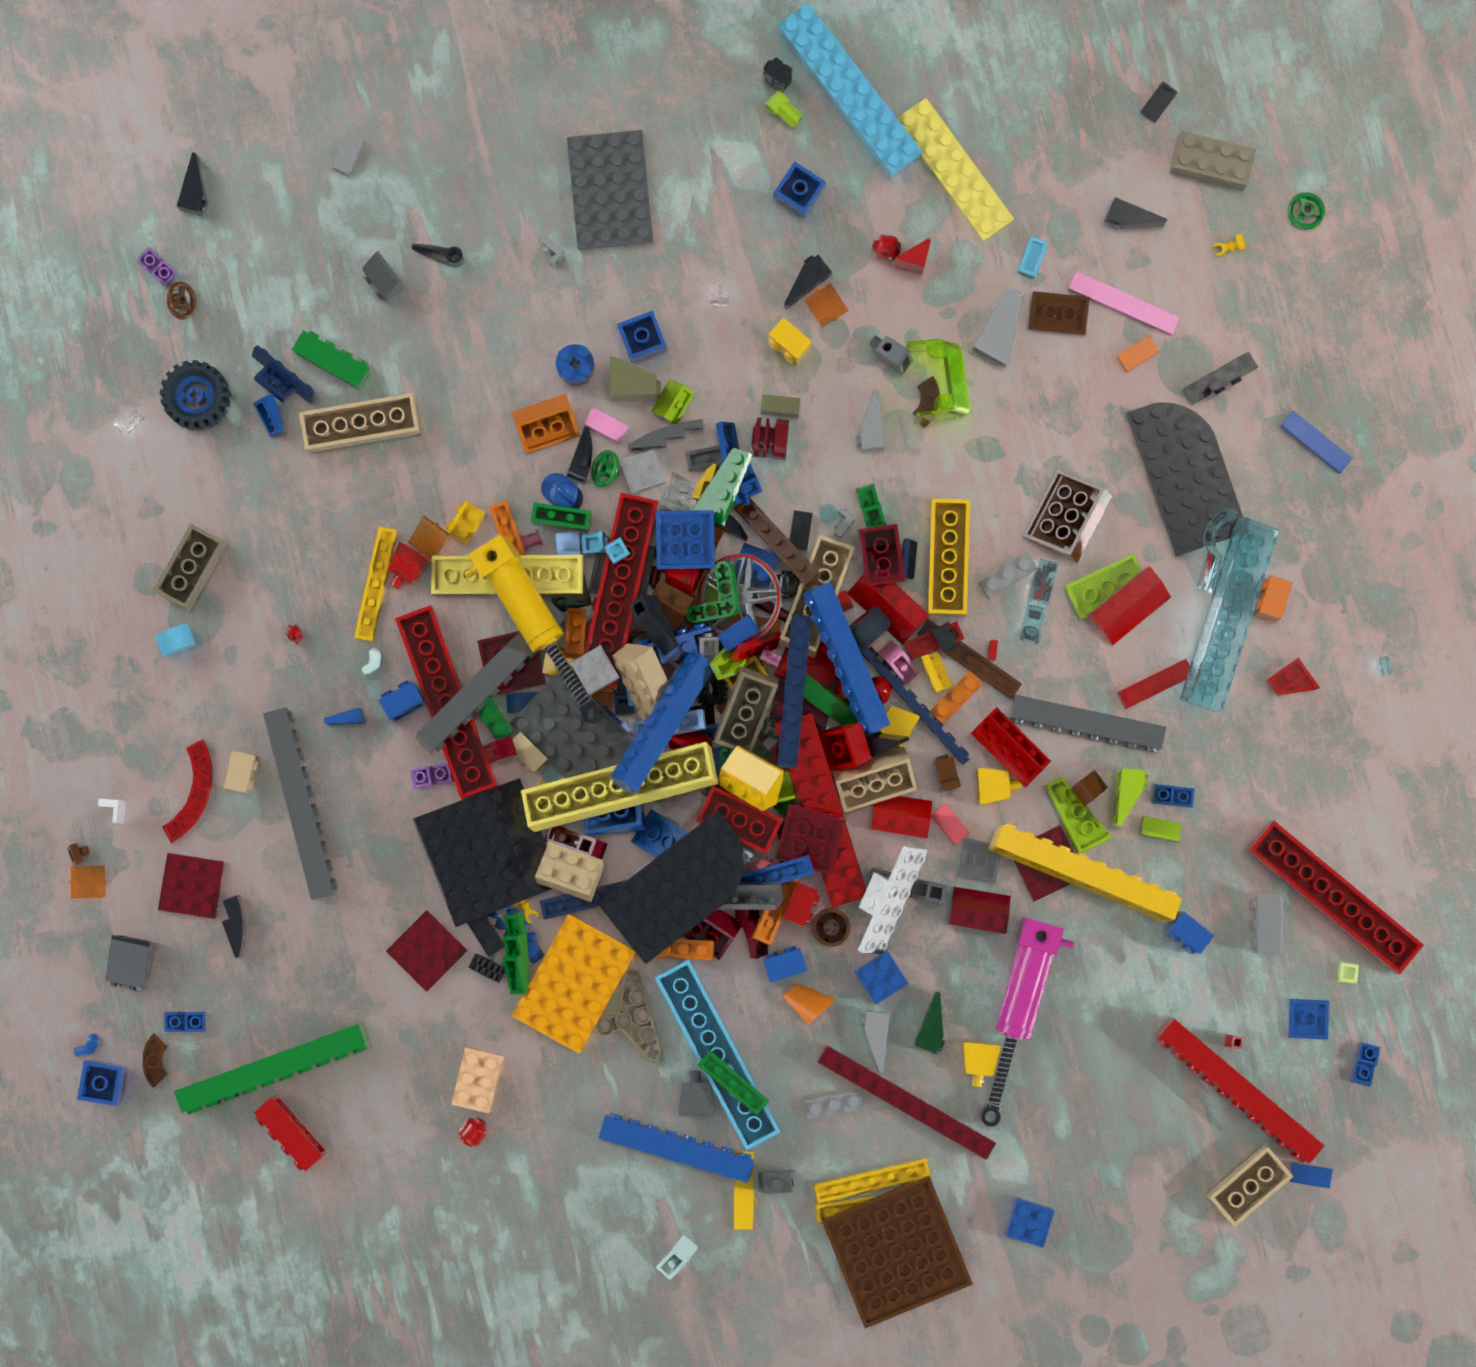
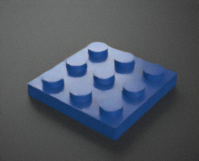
M714 510L656 511L657 569L715 568Z

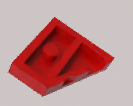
M1300 658L1295 659L1267 679V682L1277 696L1318 690L1320 688Z

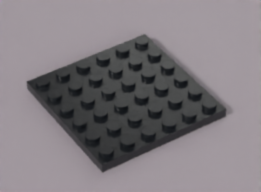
M520 778L413 819L455 927L552 890V888L538 884L535 879L547 845L541 830L533 832L527 825L521 790H524Z

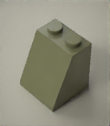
M610 357V395L612 401H657V395H661V382L657 380L655 374L616 357Z

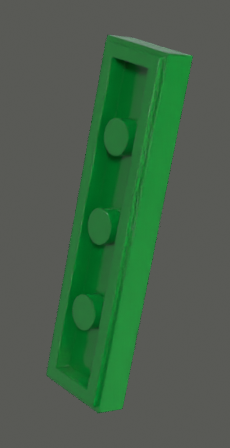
M711 1050L698 1063V1066L754 1114L758 1115L770 1101Z

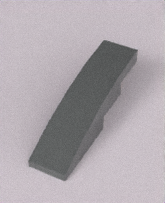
M702 419L686 421L660 428L628 444V450L667 448L666 440L685 439L684 431L703 430Z

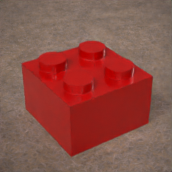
M861 722L834 726L819 733L829 770L859 766L872 759Z
M797 882L782 918L803 927L805 924L809 925L813 913H810L812 906L816 907L820 899V895H818L819 890Z

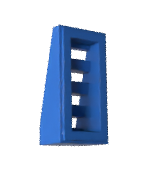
M273 393L253 403L270 437L283 431Z
M361 708L323 719L326 724L366 723Z

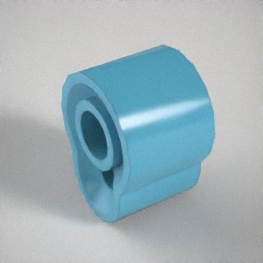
M189 624L172 627L155 636L163 658L196 646Z

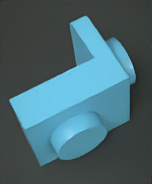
M598 531V533L582 535L584 555L606 553L604 546L609 544L608 535L606 536V533Z

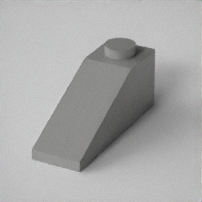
M878 390L873 392L859 436H856L857 447H861V452L883 450L885 448Z
M866 1011V1014L861 1017V1026L864 1027V1032L878 1071L884 1072L890 1014Z

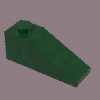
M935 991L914 1045L937 1054V1051H942L945 1041L942 1040L944 1035L941 994Z

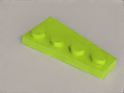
M1133 553L1065 585L1064 587L1080 620L1134 578L1142 569Z
M1063 777L1044 785L1077 853H1083L1113 838L1102 826L1103 824L1090 812L1088 806L1083 807L1070 790L1072 787Z

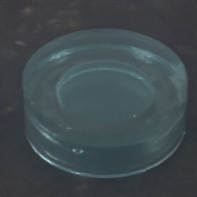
M825 504L820 508L819 518L823 523L830 524L837 519L838 511L834 505Z
M1380 657L1379 666L1381 674L1383 676L1390 675L1392 667L1389 657Z
M548 765L542 771V778L546 783L560 780L561 773L553 765Z

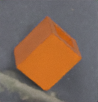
M602 688L591 695L605 709H612L614 689Z

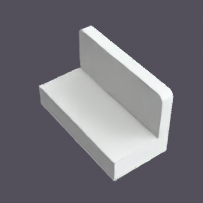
M99 799V807L114 808L113 823L124 824L126 801Z

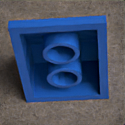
M644 804L583 819L585 835L621 834L646 830Z

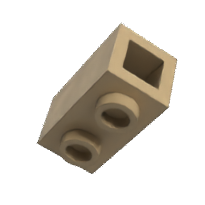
M521 732L513 739L518 753L513 757L515 759L519 757L523 761L522 766L529 773L531 771L534 773L539 771L541 773L548 766L546 763L548 758Z

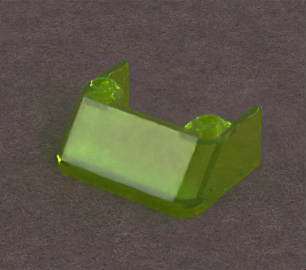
M940 339L907 342L905 347L911 353L927 351L928 355L932 358H943L948 394H942L936 398L934 411L916 413L914 424L966 417L970 411V401L962 348L956 343Z

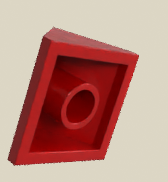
M930 238L897 256L894 266L897 269L922 275L931 243Z

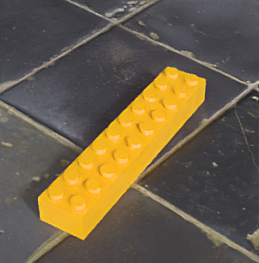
M1006 823V825L1003 824L996 828L988 850L1164 923L1175 920L1182 898L1177 896L1178 893L1172 890H1161L1159 885L1149 882V884L1144 883L1142 878L1138 876H1127L1119 868L1114 867L1110 869L1102 861L1096 860L1093 862L1085 854L1078 853L1076 855L1070 852V848L1062 845L1060 847L1052 845L1053 842L1046 838H1042V840L1035 838V834L1029 831H1024V833L1018 831L1017 827L1012 824Z

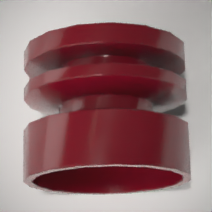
M757 417L752 433L751 447L753 457L758 458L759 449H762L763 458H766L768 450H772L773 459L786 460L789 420L777 419L775 427H770V419L766 418V427L761 426L762 418Z

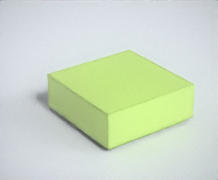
M1339 962L1337 981L1357 984L1359 965Z

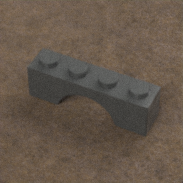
M871 868L867 887L874 872L880 873L888 879L892 872ZM916 879L910 890L909 897L943 905L948 886Z

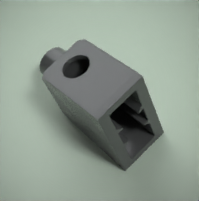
M875 335L869 343L870 346L876 349L877 358L901 376L913 362L911 351L888 336H885L882 340Z
M700 1070L689 1071L690 1083H682L679 1116L716 1113L709 1081L701 1082Z
M795 1170L758 1172L759 1192L763 1194H776L795 1191Z

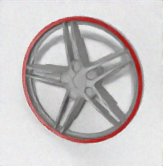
M732 554L717 560L715 566L720 561L742 560L737 579L740 604L739 614L741 618H744V613L747 612L757 626L753 607L758 603L775 600V607L769 621L758 633L745 641L748 642L764 635L775 623L781 608V587L776 574L763 560L747 554ZM746 560H748L747 568H746V574H745V580H744V584H743V583H741V582H742V578H743V574H744V570H745L744 567H745ZM753 562L761 566L768 573L775 589L750 588ZM709 568L700 582L698 605L705 603L707 584L718 592L717 586L709 582L710 578L716 581V576L713 575L715 568ZM727 583L724 586L729 589L727 592L724 591L725 594H729L731 591V586ZM775 592L776 596L758 598L756 593ZM730 605L728 608L730 610L733 609V605ZM731 617L719 619L715 624L712 623L713 621L704 623L705 625H710V631L718 636L722 633L718 627Z

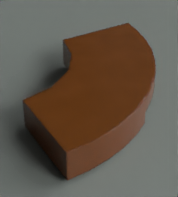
M931 376L917 386L920 393V403L912 414L923 429L934 419L939 407L940 392L934 376Z
M155 1033L148 1039L142 1054L143 1072L152 1088H155L168 1074L164 1069L162 1061L168 1046Z

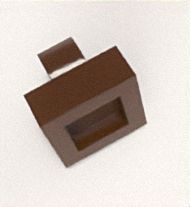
M77 843L67 847L73 866L81 864L83 862L82 857L90 853L88 846L78 848Z

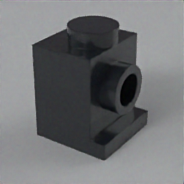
M949 621L930 632L941 652L946 650L949 653L958 648L955 641L957 639L953 629H948Z

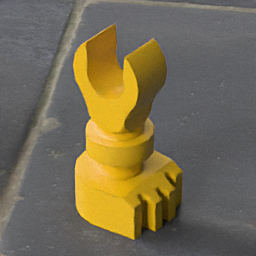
M1242 233L1236 234L1235 241L1233 242L1230 240L1224 244L1216 243L1212 247H1220L1222 249L1220 253L1214 255L1216 257L1223 256L1229 250L1233 252L1236 248L1238 251L1246 250Z
M524 900L517 903L519 904V909L525 913V919L528 923L532 924L528 918L531 913L535 914L539 919L538 913L530 908L528 901Z

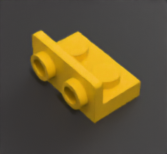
M465 500L464 503L460 502L455 511L457 515L454 520H449L445 529H447V535L468 546L487 513Z
M938 652L930 655L927 654L920 658L935 694L952 687Z

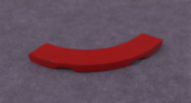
M204 739L186 748L191 760L193 783L187 802L182 810L171 821L162 826L170 843H174L189 832L203 814L210 798L213 767Z

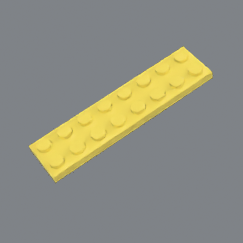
M927 98L897 118L922 150L921 158L982 242L1014 221L1013 216Z
M494 555L493 560L495 561L497 555ZM520 555L522 560L519 562L539 594H583V555ZM432 556L431 594H496L488 579L482 578L479 572L471 578L466 577L465 572L474 567L469 556Z

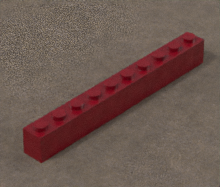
M828 1045L825 1046L817 1060V1063L986 1160L996 1142Z

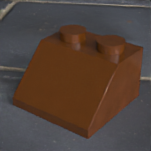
M660 580L652 595L658 597L673 633H675V630L679 628L689 607L693 603L694 598Z

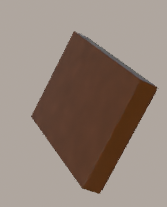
M1033 291L1029 329L1086 335L1090 297Z

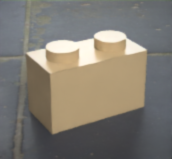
M232 751L223 788L249 794V791L253 790L255 779H252L254 771L257 772L259 766L257 756Z

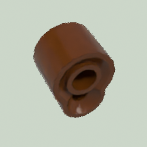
M1094 770L1077 782L1070 790L1084 807L1103 793L1108 786Z

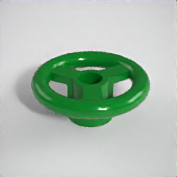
M1304 192L1297 194L1289 202L1288 217L1296 227L1304 230L1313 229L1323 221L1325 206L1317 195ZM1305 198H1310L1314 200L1318 204L1319 210H1316V205L1314 202L1306 201ZM1299 200L1301 213L1295 218L1293 208ZM1304 208H1309L1310 212H1305ZM1312 215L1318 217L1313 223H1301L1304 217Z
M611 450L601 452L595 458L591 469V477L594 484L599 487H606L619 474V459L616 453ZM609 456L612 457L613 463L608 462ZM602 460V465H601V467H600V470L597 472L598 465H599L600 461ZM602 476L608 477L605 481L599 480Z

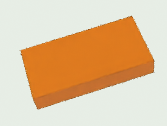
M1147 336L1117 355V359L1127 373L1157 354L1159 350L1150 336Z

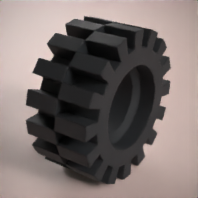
M712 672L697 696L699 698L698 702L702 703V705L721 704L726 700L724 697L728 696L726 691L729 690V687L725 685L728 683L724 679L718 680L714 672ZM710 682H711L712 687H713V692H712V694H711L710 691H709V683H710Z
M476 953L469 965L470 969L500 983L505 973L503 966Z

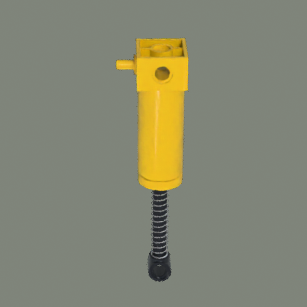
M502 534L497 535L468 554L474 567L465 572L466 577L471 578L479 572L482 578L488 579L531 651L537 652L546 649V653L549 654L548 657L554 662V666L557 667L556 670L562 675V679L565 680L564 683H567V687L573 693L572 696H575V700L578 701L582 719L590 724L599 723L603 718L602 708L594 700L589 699L585 692L586 690L583 689V686H581L577 679L578 677L575 676V673H573L566 662L567 660H565L558 649L559 647L556 645L557 639L564 634L519 562L522 558L509 537ZM497 553V558L494 561L493 557ZM592 708L596 711L594 719L588 717V712Z

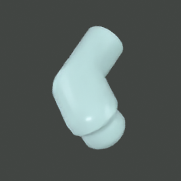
M377 648L370 649L369 663L361 668L365 676L378 669L381 665L382 654Z

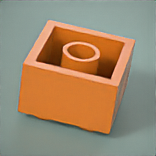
M1272 575L1261 581L1258 587V592H1260L1258 600L1255 599L1252 610H1254L1253 616L1272 622L1281 620L1293 582Z

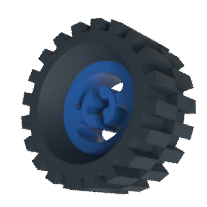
M192 360V363L183 361L182 366L176 364L173 366L175 370L172 373L168 371L165 374L168 376L167 380L163 379L161 385L164 387L160 389V395L162 396L160 401L161 405L165 408L166 414L179 426L193 431L194 429L202 431L204 427L210 429L214 427V422L219 424L222 421L220 417L222 415L226 416L228 413L226 407H230L231 404L229 400L231 391L228 389V382L215 367L210 366L204 361L202 363L198 360ZM193 384H203L208 388L207 392H204L201 388L196 387L197 393L200 395L197 397V403L202 406L208 400L199 409H191L185 405V402L189 401L196 406V400L193 398V396H196V390L193 387L187 390Z

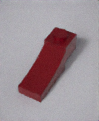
M735 910V919H738L747 938L750 958L758 959L767 955L768 945L752 938L760 919L759 910Z

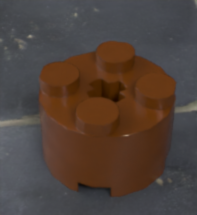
M828 908L822 910L812 921L813 936L824 946L835 947L841 945L850 934L851 925L849 919L844 912L838 909ZM830 922H833L836 930H832V933H828L826 925H830Z

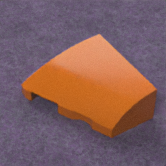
M798 983L782 995L807 1025L814 1021L835 1001L833 997Z

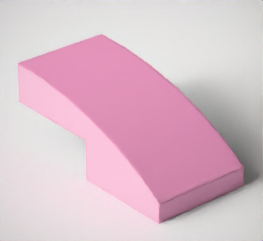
M595 408L591 409L584 422L585 426L617 443L621 442L629 427Z
M764 649L762 654H760L759 660L777 668L781 657Z

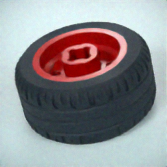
M872 607L849 625L860 652L889 628L890 621L880 608Z

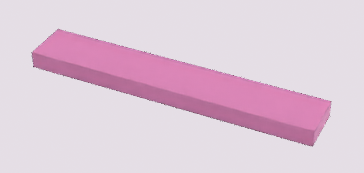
M1077 271L1068 290L1090 297L1092 301L1171 336L1180 319L1179 316Z

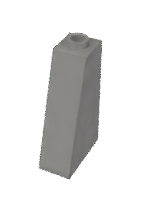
M1007 287L972 348L976 353L1004 368L1009 362L1023 296L1020 295L1021 293L1017 289H1009Z

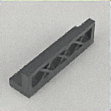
M740 882L734 895L718 909L776 910L783 901L781 882Z

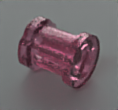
M538 529L524 536L519 535L525 551L530 547L543 545Z

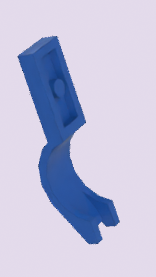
M720 421L716 423L722 456L720 467L733 448L739 449L735 423ZM738 490L733 505L742 503L744 506L749 505L748 494H743Z

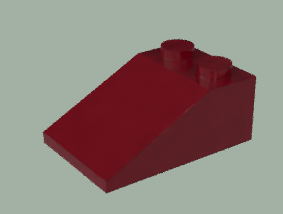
M892 524L858 529L867 587L905 581L898 525Z

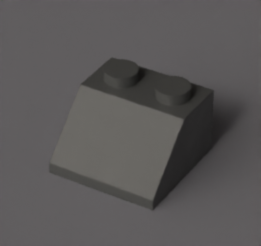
M379 251L375 252L363 266L362 270L365 274L362 276L368 284L373 283L376 287L374 292L380 300L384 298L388 302L405 289L399 277Z

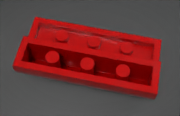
M998 707L971 732L1025 788L1051 762Z

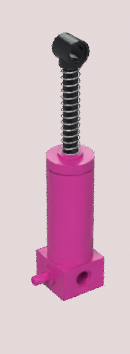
M1028 918L1022 919L1016 941L1018 948L995 1030L1003 1032L1006 1039L1003 1042L1004 1046L999 1057L1000 1061H998L997 1071H995V1079L992 1081L993 1086H991L992 1090L990 1091V1096H988L989 1101L984 1104V1108L980 1112L981 1121L989 1127L996 1126L1001 1120L1000 1112L1002 1107L999 1105L1003 1098L1002 1094L1007 1083L1006 1079H1008L1009 1069H1011V1061L1014 1059L1013 1054H1015V1046L1018 1044L1017 1040L1022 1038L1031 1040L1054 954L1057 955L1060 946L1072 949L1074 946L1073 941L1062 939L1064 928ZM1038 931H1042L1044 934V938L1041 941L1036 939ZM993 1111L995 1113L993 1121H986L985 1115L987 1112Z

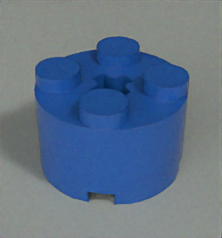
M579 344L568 345L559 351L556 358V368L560 378L572 386H580L587 383L595 371L593 356L585 346ZM575 361L578 363V368L576 369L572 366Z

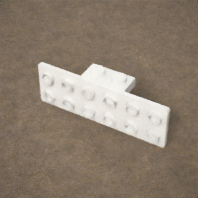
M903 846L889 879L880 873H873L859 908L873 916L858 949L861 953L882 954L887 948V942L895 930L898 917L903 911V906L910 895L912 885L916 881L920 867L925 861L926 849Z

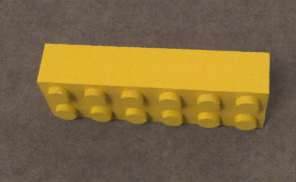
M932 498L930 501L927 613L929 615L964 617L967 615L970 500Z

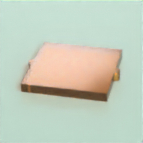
M831 283L820 290L817 289L814 294L804 299L822 328L832 321H837L838 317L849 311Z
M423 516L408 543L418 549L419 553L425 554L432 560V556L438 555L449 533L439 527L438 523H434L426 516Z
M105 866L70 867L71 881H69V884L71 885V899L105 898V883H107V880H105Z

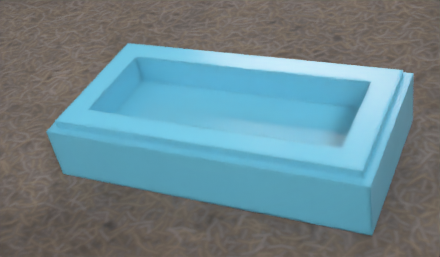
M1031 236L1017 272L1035 279L1049 242Z

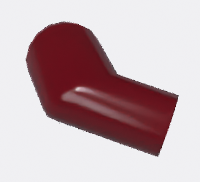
M652 566L649 580L653 590L661 580L659 578L661 572L657 571V566Z

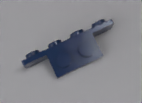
M258 345L254 347L252 357L264 366L254 377L258 384L268 392L273 393L274 397L282 403L295 392L308 403L313 401L315 391L310 385L305 384L295 373L286 369L280 361L275 360L269 355L267 350Z

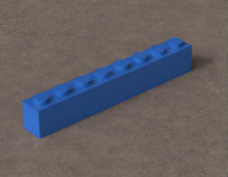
M831 582L804 592L805 603L812 612L813 622L818 626L820 638L825 643L828 657L834 664L835 674L842 683L843 693L848 697L850 709L855 714L858 723L861 722L864 735L872 734L891 725Z
M689 652L685 657L684 662L664 690L660 700L655 704L653 711L645 720L644 725L635 736L629 749L626 750L622 760L615 767L610 778L624 791L638 792L712 674L713 670L709 665L710 662L702 654Z
M610 1113V1116L605 1115L599 1139L738 1181L749 1182L755 1159L751 1158V1154L741 1152L740 1155L732 1153L733 1149L722 1146L719 1149L714 1147V1143L703 1141L702 1144L696 1142L695 1137L688 1135L682 1138L677 1136L675 1131L666 1129V1132L659 1131L658 1126L648 1124L646 1127L640 1125V1121L629 1118V1121L621 1119V1115Z

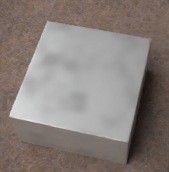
M654 449L620 461L632 495L666 483Z
M601 645L571 662L573 669L589 696L620 679Z

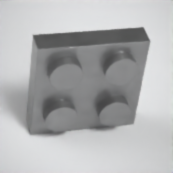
M965 838L957 876L996 884L1001 855L988 850L990 843Z

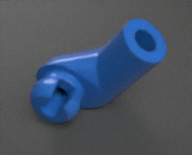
M90 1034L84 1046L74 1047L75 1057L93 1054L99 1045L98 1035Z

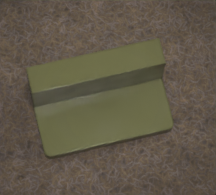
M763 394L761 414L792 418L799 417L800 398Z

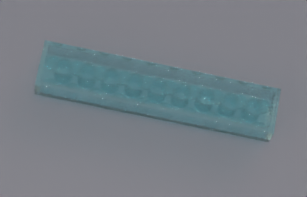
M1246 517L1236 518L1181 693V701L1213 712H1223L1280 529Z

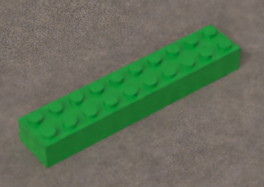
M362 1022L175 1090L174 1094L181 1113L187 1111V1114L190 1115L201 1111V1106L203 1105L209 1108L220 1104V1099L224 1098V1101L239 1097L238 1092L242 1091L244 1095L257 1090L256 1086L261 1085V1088L276 1083L275 1079L277 1078L280 1081L294 1076L293 1072L297 1071L298 1074L310 1071L312 1070V1065L316 1064L318 1068L329 1064V1059L334 1058L335 1061L349 1056L348 1052L353 1051V1054L367 1050L366 1046L370 1045V1041Z

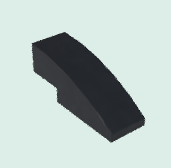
M236 895L223 900L229 919L222 921L233 954L235 958H239L242 956L245 945L246 921L241 897Z

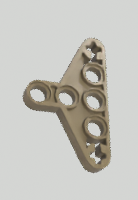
M628 970L623 976L616 1014L600 1019L596 1025L597 1031L602 1035L621 1031L647 1060L655 1062L660 1059L662 1050L642 980L636 970ZM629 973L637 975L635 985L640 984L641 988L629 991L628 987H632L631 982L626 980L629 977ZM635 991H639L643 995L642 1000L638 1003L634 1002L631 997ZM645 1010L648 1013L647 1020H638V1011ZM622 1015L627 1016L630 1021L625 1027L618 1023V1019ZM602 1021H608L611 1024V1029L608 1032H603L600 1029ZM651 1029L653 1031L652 1039H644L642 1036L643 1030ZM656 1040L657 1044H653L654 1050L659 1051L656 1054V1058L648 1056L650 1047L649 1045L645 1047L644 1043H651Z

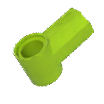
M777 90L765 103V106L772 114L778 115L791 128H794L803 118V114L789 103V99L781 91Z

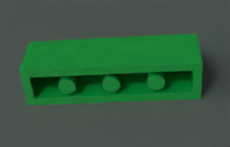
M303 330L292 351L360 390L371 372L368 367L369 364L360 358L358 361L351 358L352 354L344 349L342 351L335 348L336 345L328 340L325 342L318 339L319 335L309 330L307 333Z

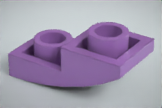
M150 247L136 260L164 286L178 273Z
M448 763L410 769L413 788L454 782Z

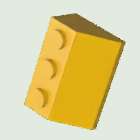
M738 745L722 766L718 779L719 784L717 785L764 811L777 804L784 770Z

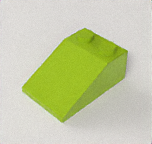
M1129 768L1117 770L1113 827L1122 826L1144 790V786H1147L1148 775H1145V770Z

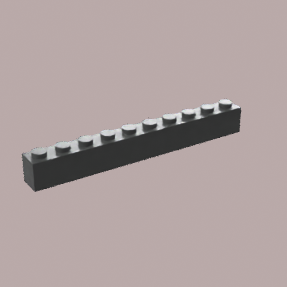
M549 602L547 607L562 630L567 617ZM519 632L416 733L414 738L430 754L435 750L439 752L445 746L444 741L448 737L452 739L459 732L457 728L462 723L466 725L472 719L471 714L475 710L479 712L486 705L484 701L488 697L492 699L499 692L498 687L502 683L506 685L513 678L511 674L515 670L519 672L526 665L524 661L528 657L532 659L539 651L532 652Z
M286 707L263 713L310 898L315 900L334 895L338 886L336 879H332L330 871H333L331 860H327L326 852H328L326 841H322L321 838L323 828L321 822H317L316 815L319 814L317 805L312 803L313 789L306 780L309 774L307 767H303L302 759H304L302 748H298L297 745L299 735L297 729H293L292 722H295L293 713Z

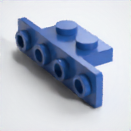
M701 622L694 624V628L675 630L674 636L678 646L667 655H663L650 638L638 641L639 644L637 645L656 646L660 663L665 664L685 658L689 652L698 653L694 635L710 631L711 626Z

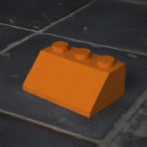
M566 394L512 412L526 454L580 436Z

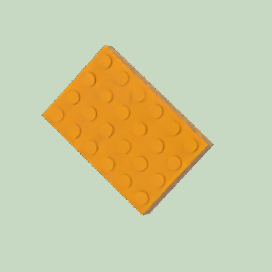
M568 914L528 986V993L523 995L512 1017L580 1054L636 952L627 945Z

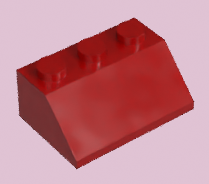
M896 796L874 803L869 830L928 839L932 801Z

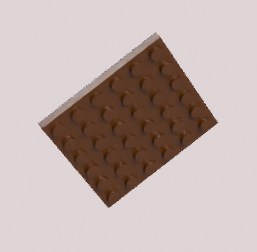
M929 1175L821 1219L865 1329L973 1285Z

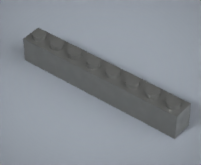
M1014 695L1009 717L1014 719L1013 723L1024 725L1025 722L1032 723V727L1041 729L1044 726H1048L1054 732L1062 733V730L1070 731V735L1081 737V734L1089 735L1088 739L1100 741V738L1108 739L1107 743L1116 745L1119 742L1126 743V747L1137 749L1138 746L1145 747V751L1156 753V750L1162 749L1166 726L1020 695Z

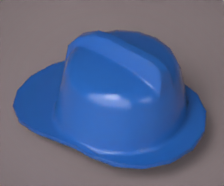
M553 473L543 480L541 486L542 494L552 505L575 509L580 508L583 502L582 492L569 478L560 473Z

